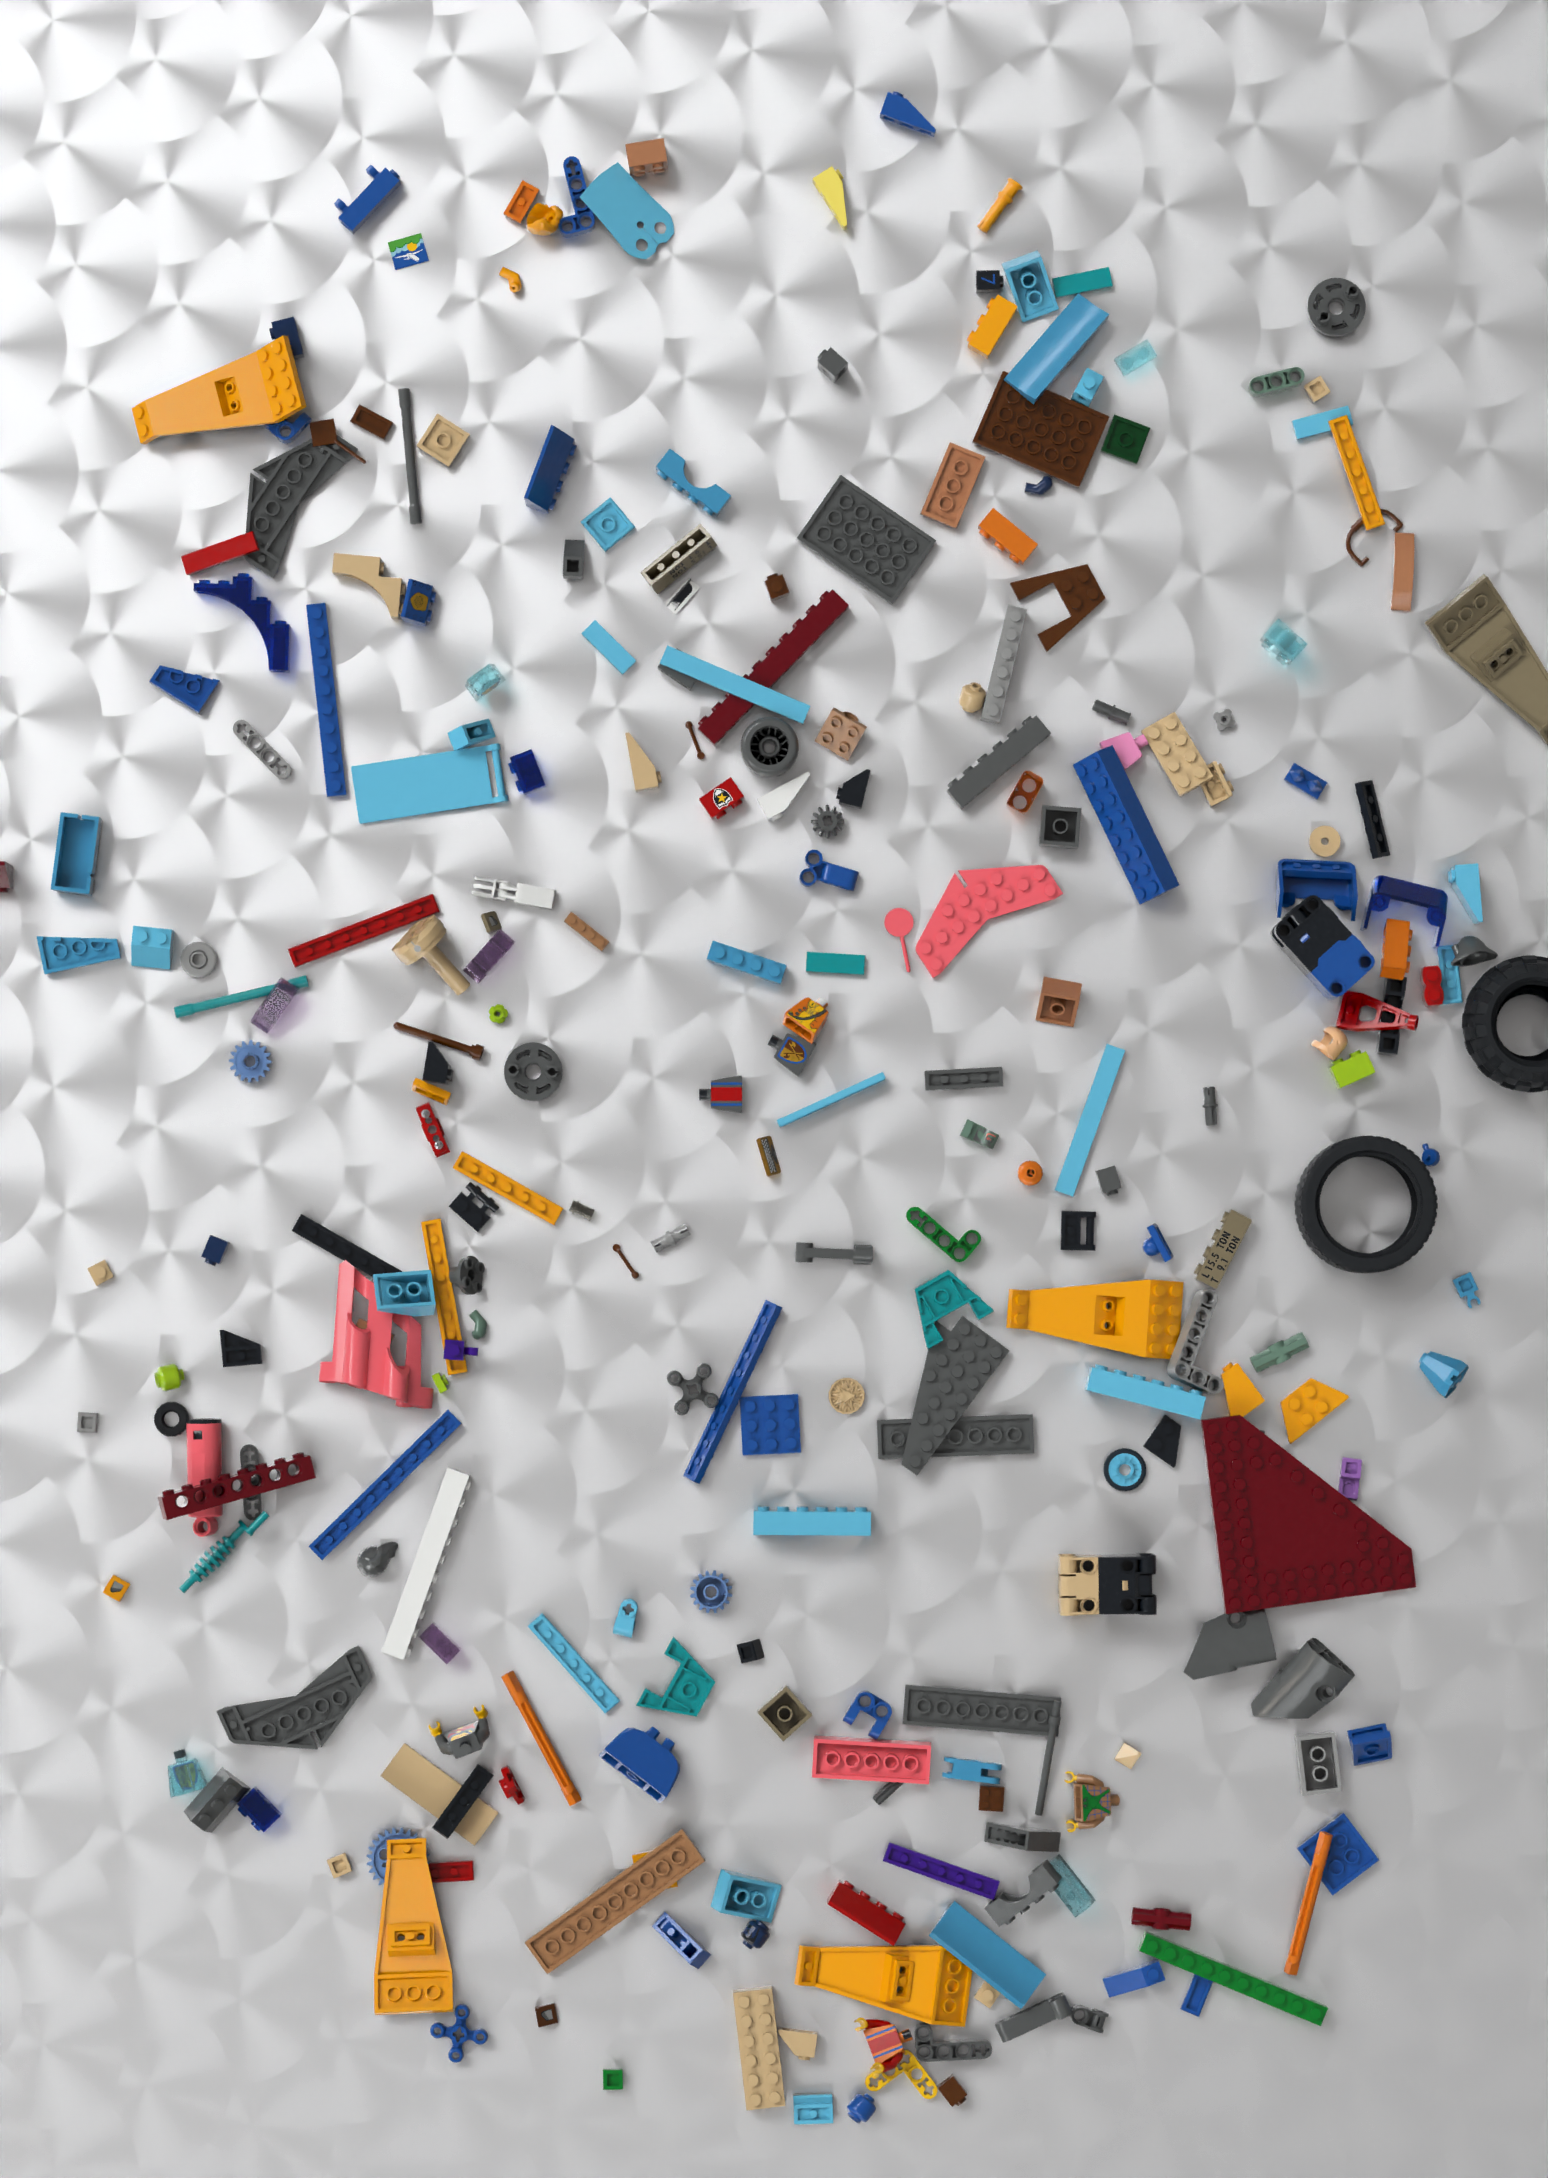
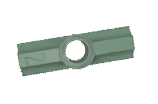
M1301 1332L1289 1339L1272 1344L1267 1347L1268 1349L1250 1357V1361L1258 1373L1274 1364L1277 1365L1290 1359L1292 1355L1309 1348V1345Z

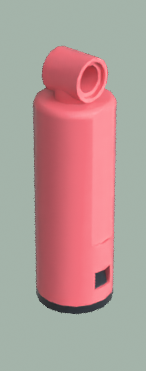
M186 1419L187 1484L196 1486L200 1485L199 1481L211 1478V1481L219 1479L218 1476L222 1475V1419ZM217 1485L214 1488V1494L216 1496L220 1495L222 1492V1488L220 1485ZM201 1490L197 1491L195 1494V1498L197 1501H200L203 1498V1492ZM223 1504L188 1514L189 1517L197 1518L193 1523V1531L197 1536H210L217 1532L218 1522L214 1517L223 1515ZM204 1522L208 1525L207 1531L204 1530Z

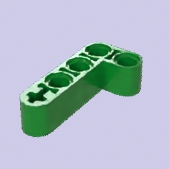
M911 1207L906 1213V1218L910 1224L956 1262L966 1260L981 1241V1236L976 1230L967 1231L958 1241L919 1207ZM911 1211H919L918 1216L921 1219L924 1216L927 1218L921 1227L917 1226L920 1223L917 1219H910L912 1216L910 1214ZM930 1222L935 1225V1231L932 1234L925 1232L924 1226L926 1223ZM969 1233L976 1234L977 1242L975 1244L967 1242L966 1238ZM942 1235L950 1238L948 1246L940 1245L939 1238ZM956 1248L964 1250L965 1256L962 1259H957L954 1256Z

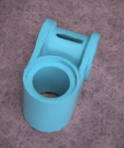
M625 1599L621 1603L615 1620L613 1634L632 1638L638 1605L633 1599ZM631 1604V1608H633L634 1610H631L630 1613H627L626 1609L623 1608V1606Z

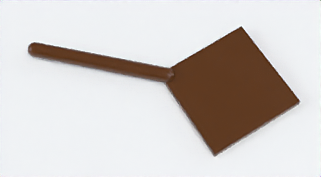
M334 419L309 422L313 447L337 444L363 464L366 463V460L337 440Z

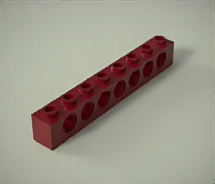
M300 1452L293 1454V1458L288 1460L283 1457L275 1459L274 1464L267 1465V1463L255 1465L256 1469L253 1470L243 1468L237 1470L235 1475L230 1476V1473L219 1475V1479L211 1481V1478L199 1481L200 1485H183L181 1490L175 1492L174 1489L165 1490L162 1492L163 1495L157 1496L162 1517L165 1520H170L314 1479L316 1476L311 1456ZM291 1464H294L296 1471L290 1475L288 1468ZM275 1469L277 1477L271 1480L270 1472ZM254 1475L259 1477V1482L256 1485L251 1483V1478ZM239 1480L240 1488L235 1491L232 1487L233 1482ZM217 1485H220L222 1488V1492L220 1495L216 1496L214 1494V1488ZM201 1490L203 1492V1498L202 1500L197 1501L195 1498V1494L197 1491ZM179 1496H183L185 1502L179 1507L176 1500Z

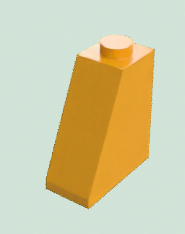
M1230 1362L1222 1368L1224 1372L1220 1376L1224 1384L1223 1390L1229 1416L1241 1415L1244 1417L1265 1401L1238 1363L1232 1364Z

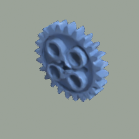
M393 1827L392 1833L387 1829L385 1830V1836L379 1833V1841L373 1839L372 1842L375 1847L369 1846L368 1848L373 1853L367 1854L366 1857L372 1859V1861L367 1862V1865L373 1867L369 1870V1873L375 1872L376 1874L373 1880L380 1879L378 1885L383 1884L385 1881L386 1867H383L382 1864L386 1863L387 1859L381 1857L380 1851L387 1849V1840L415 1839L418 1833L412 1836L410 1835L411 1829L404 1833L403 1827H401L399 1832Z

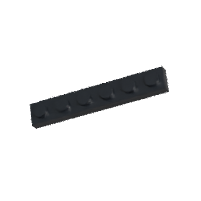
M303 1214L300 1215L292 1229L296 1234L338 1258L346 1260L352 1266L372 1277L373 1274L403 1272Z

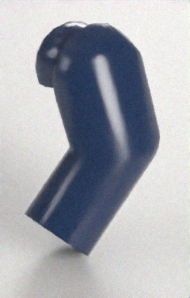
M1044 476L1038 484L1026 482L1024 492L1043 495L1052 487L1051 477Z

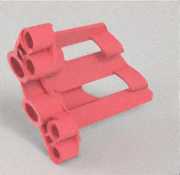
M343 1261L339 1264L332 1362H320L319 1382L347 1384L355 1388L375 1392L396 1400L395 1406L431 1409L434 1389L421 1387V1324L412 1316L377 1311L374 1283L363 1276L349 1262ZM354 1288L369 1300L366 1329L358 1328L352 1321ZM392 1321L407 1333L405 1366H397L390 1352Z

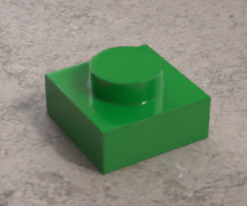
M603 2069V2090L623 2089V2069Z

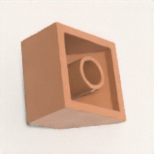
M1043 977L1035 1020L1074 1027L1082 983Z

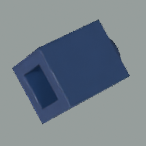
M210 1235L201 1256L206 1258L204 1262L213 1266L216 1263L221 1264L230 1242Z

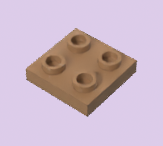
M833 708L815 742L849 760L867 726L858 722L859 719L854 714L846 711L841 712Z

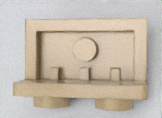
M1216 761L1207 765L1214 778L1200 786L1210 807L1232 797V792L1234 791L1231 782L1226 781L1223 776L1225 770L1222 764H1217Z

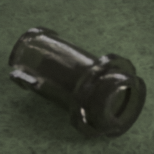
M573 1200L569 1211L572 1212V1215L575 1213L590 1221L595 1209L579 1203V1200Z

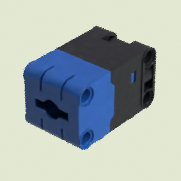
M1310 895L1290 910L1270 932L1272 940L1322 995L1329 1000H1334L1343 995L1370 971L1375 964L1374 957L1368 952L1361 941L1347 929L1337 915L1316 895Z

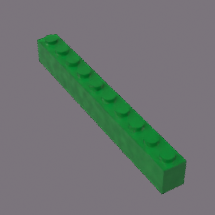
M1146 1930L1139 1944L1138 1950L1140 1952L1321 2026L1328 2007L1320 2002Z

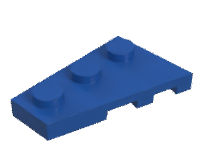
M160 665L149 682L199 714L220 683V680L209 679L201 675H193Z

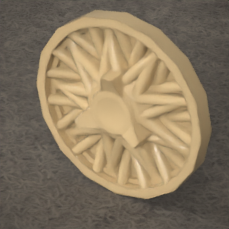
M851 1378L837 1380L829 1390L831 1406L842 1414L856 1412L865 1400L863 1387L858 1381Z

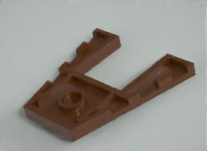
M1088 564L1010 583L1018 601L1053 583L1071 617L1037 634L1046 652L1105 600V596Z

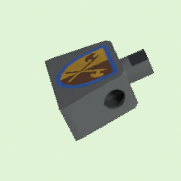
M787 1033L783 1040L772 1035L767 1045L777 1050L774 1058L799 1077L817 1044H811L805 1039Z

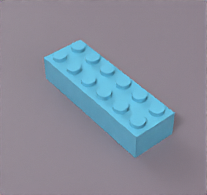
M1095 1364V1368L1090 1367L1085 1390L1201 1419L1206 1397L1202 1396L1203 1392L1190 1389L1189 1392L1183 1391L1184 1387L1174 1384L1166 1387L1163 1381L1152 1379L1151 1382L1145 1381L1146 1377L1133 1374V1377L1126 1376L1127 1372L1114 1369V1373L1107 1371L1108 1367Z
M758 1506V1510H754L753 1535L871 1536V1511H867V1507H855V1511L847 1510V1507H836V1510H828V1507H816V1510H808V1507L798 1506L797 1510H789L788 1506H777V1510H769V1506Z

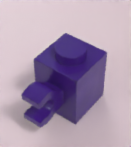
M445 1339L443 1359L464 1361L465 1355L478 1356V1348L465 1347L466 1341Z

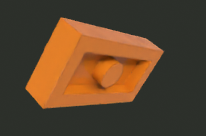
M522 180L503 214L521 224L540 190Z

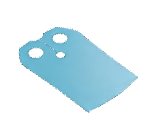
M618 162L601 173L580 196L582 201L631 256L640 259L649 258L656 252L658 244L666 243L674 234V225L670 214ZM639 221L643 222V228L637 227ZM658 222L664 223L666 225L665 233L658 234L654 229L655 224ZM644 239L648 243V248L645 251H639L636 248L637 240Z

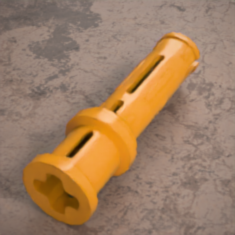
M1008 178V183L1004 189L998 192V198L977 225L986 234L1004 208L1012 204V199L1017 192L1023 189L1018 182L1011 178Z

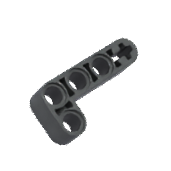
M1064 1992L997 2022L995 2027L1004 2043L1055 2019L1061 2020L1073 2014V2011Z
M921 2022L915 2027V2051L917 2058L922 2062L986 2059L992 2054L991 2043L986 2039L933 2041L932 2028L928 2023ZM922 2027L929 2030V2034L925 2037H921L918 2034L919 2029ZM974 2044L976 2049L981 2048V2045L985 2044V2047L988 2049L985 2050V2053H981V2050H975V2054H972L971 2045ZM961 2045H966L969 2047V2051L963 2055L958 2052V2048ZM947 2046L950 2049L949 2053L944 2056L939 2054L940 2047ZM922 2047H927L930 2053L924 2057L919 2054V2050Z

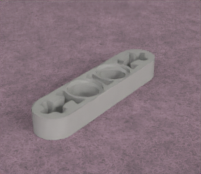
M245 720L235 722L233 725L235 735L276 777L287 779L292 772L290 765ZM238 725H246L245 730L249 734L253 731L254 734H251L245 741L244 738L247 736L243 732L238 733ZM257 737L261 740V745L258 748L251 747L250 741L252 738ZM267 751L274 753L275 757L271 762L264 760V754ZM278 758L281 760L278 762L281 767L287 766V774L279 775V769L276 766L273 769L270 767L277 762Z

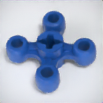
M460 2004L455 2008L456 2023L453 2026L447 2027L440 2022H436L430 2028L431 2036L434 2038L449 2037L452 2040L453 2046L448 2053V2057L453 2063L461 2062L463 2059L462 2045L465 2041L472 2040L476 2044L481 2045L488 2040V2033L485 2029L470 2030L467 2028L466 2019L470 2015V2009L465 2004ZM464 2009L466 2014L461 2015L459 2010ZM436 2027L440 2028L441 2033H436L434 2029ZM459 2027H461V2033H464V2035H461V2038L458 2040L457 2034L454 2032H457ZM477 2034H483L484 2038L478 2039ZM458 2052L460 2056L455 2058L453 2053Z

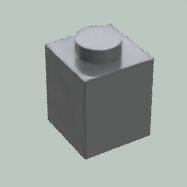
M1115 1165L1095 1171L1102 1193H1107V1196L1118 1193L1117 1189L1122 1188Z

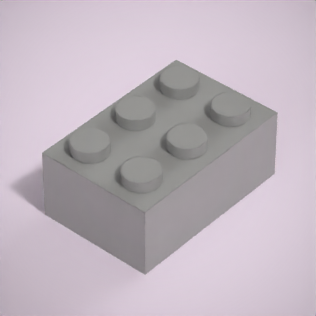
M1327 1731L1294 1735L1301 1794L1305 1796L1342 1791L1335 1732Z

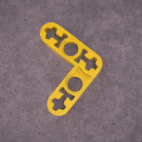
M905 2049L904 2055H910L908 2058L909 2062L903 2061L899 2065L902 2068L898 2069L897 2066L893 2075H886L882 2072L881 2074L886 2080L879 2079L877 2081L878 2086L869 2085L871 2077L873 2079L877 2078L874 2077V2074L878 2072L877 2069L869 2073L865 2079V2085L870 2091H878L904 2071L924 2098L932 2099L938 2092L936 2083L908 2049ZM918 2068L922 2071L923 2075L920 2079H914L911 2076V2072L914 2069ZM927 2077L929 2080H926L925 2083H926L929 2087H930V2086H933V2087H934V2088L932 2089V2092H933V2093H932V2094H930V2093H926V2094H925V2093H924V2091H925L924 2085L921 2084L920 2086H918L917 2084H918V2083H921V2082Z

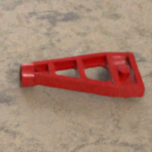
M1346 991L1343 995L1336 1027L1354 1032L1395 1029L1416 1031L1419 1016L1412 1015L1364 993ZM1363 1006L1372 1007L1377 1011L1374 1020H1359ZM1387 1011L1395 1014L1394 1022H1380L1382 1012Z

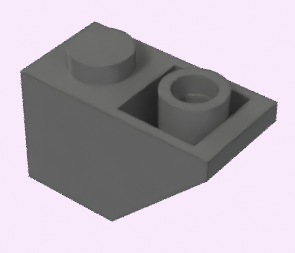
M565 540L563 557L564 579H583L585 540Z

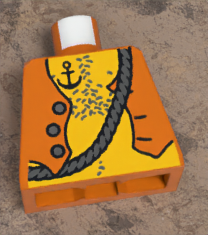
M804 998L785 1013L782 1024L813 1044L827 1021L829 1012L825 1008L828 1006V1003L823 998H819L816 1002L810 998Z

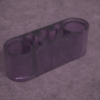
M499 929L463 971L476 983H479L512 947L515 941L502 929Z
M281 977L258 1008L250 1023L268 1033L295 996L298 987Z

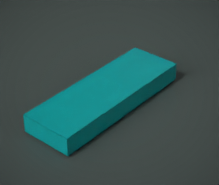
M1109 267L1052 279L1056 298L1113 287Z
M807 952L806 972L864 975L865 955Z

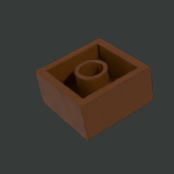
M980 1785L978 1810L1003 1812L1005 1787Z

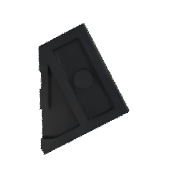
M220 1330L223 1367L263 1364L261 1344L231 1332Z
M1164 1415L1143 1447L1174 1468L1176 1466L1181 1425L1167 1415Z

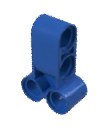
M810 850L806 854L805 863L809 868L804 869L799 876L800 883L803 886L810 887L816 881L854 891L859 875L858 871L822 861V854L818 850ZM810 854H816L819 857L817 864L809 862L808 856ZM806 872L812 873L814 877L810 883L803 880V874Z

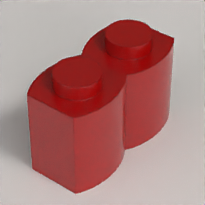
M1439 966L1421 968L1420 982L1424 987L1422 990V1001L1425 1007L1438 1006L1443 1003L1444 993L1440 986L1442 974Z

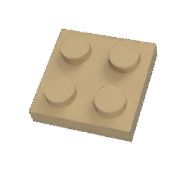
M437 414L416 446L442 464L450 467L470 437V434Z

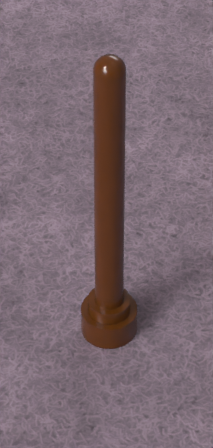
M395 1022L393 1025L396 1030L469 1053L472 1059L480 1061L484 1051V1046L479 1044L469 1046L399 1022Z

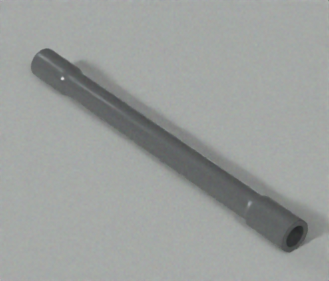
M403 388L398 389L402 418L410 524H421L410 410V389Z

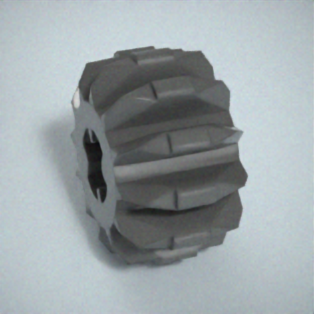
M826 805L825 812L819 807L820 815L815 812L813 813V816L818 820H811V824H818L813 830L821 829L819 832L820 837L824 832H826V838L830 837L829 832L837 836L835 828L842 831V827L837 825V823H844V819H837L842 813L834 814L837 809L835 806L831 812L829 811V805ZM827 817H830L833 824L831 826L828 824V827L824 826L823 818L827 819Z

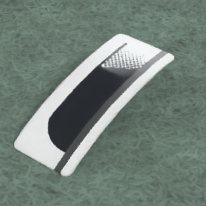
M688 578L665 603V606L674 614H677L700 587Z

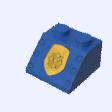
M409 579L401 618L404 622L426 626L427 621H431L432 610H430V605L435 602L437 593L432 585Z

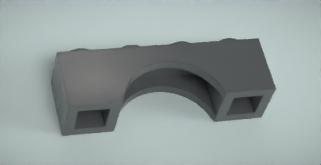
M1045 1860L1029 1874V1893L1023 1896H1012L1002 1892L987 1904L985 1910L999 1927L1004 1923L1006 1925L1010 1924L1016 1918L1015 1915L1017 1913H1025L1030 1908L1029 1905L1032 1902L1037 1904L1045 1897L1044 1893L1047 1891L1052 1893L1059 1887L1058 1882L1062 1877L1048 1860Z

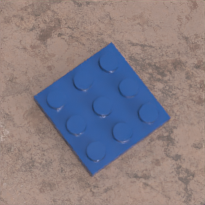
M798 1394L740 1397L743 1455L801 1453Z
M1341 1813L1297 1847L1298 1851L1311 1866L1320 1831L1333 1835L1321 1879L1332 1895L1379 1861L1344 1813Z

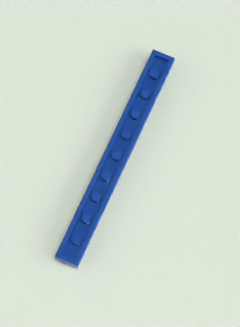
M326 603L306 605L326 793L327 797L345 796L347 792Z
M765 1300L719 1398V1403L715 1407L687 1466L684 1477L700 1484L783 1307Z
M447 1410L309 1545L310 1549L323 1560L462 1423Z

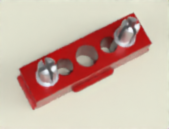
M428 1102L416 1107L422 1123V1129L427 1141L432 1146L435 1156L440 1157L449 1153L450 1150L444 1138L445 1133L439 1119L435 1117L430 1103ZM427 1118L432 1119L430 1124L426 1123ZM430 1126L436 1127L437 1130L434 1134L429 1132ZM437 1135L439 1136V1141L435 1142L434 1136Z

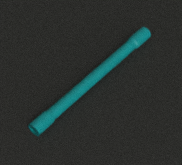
M305 975L235 994L176 1006L174 1011L176 1018L185 1017L209 1009L288 990L309 987V983Z

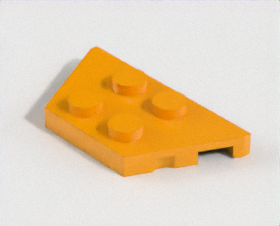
M1309 1378L1280 1402L1288 1442L1291 1444L1347 1400L1349 1396Z

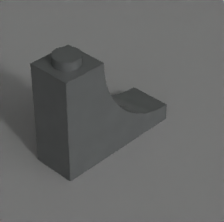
M987 1822L984 1842L1025 1851L1059 1852L1061 1832Z

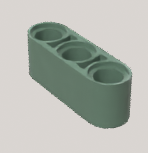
M1293 367L1258 376L1251 380L1248 391L1254 397H1261L1295 388L1301 385L1305 374L1301 368ZM1297 373L1300 376V380L1297 382L1291 380L1290 374ZM1279 378L1281 385L1276 387L1272 384L1271 380ZM1260 383L1263 386V390L1255 391L1253 384Z

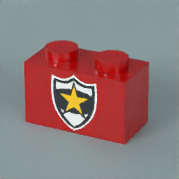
M730 777L699 798V801L711 819L716 817L718 820L727 814L726 810L731 806L735 809L741 805L744 795Z

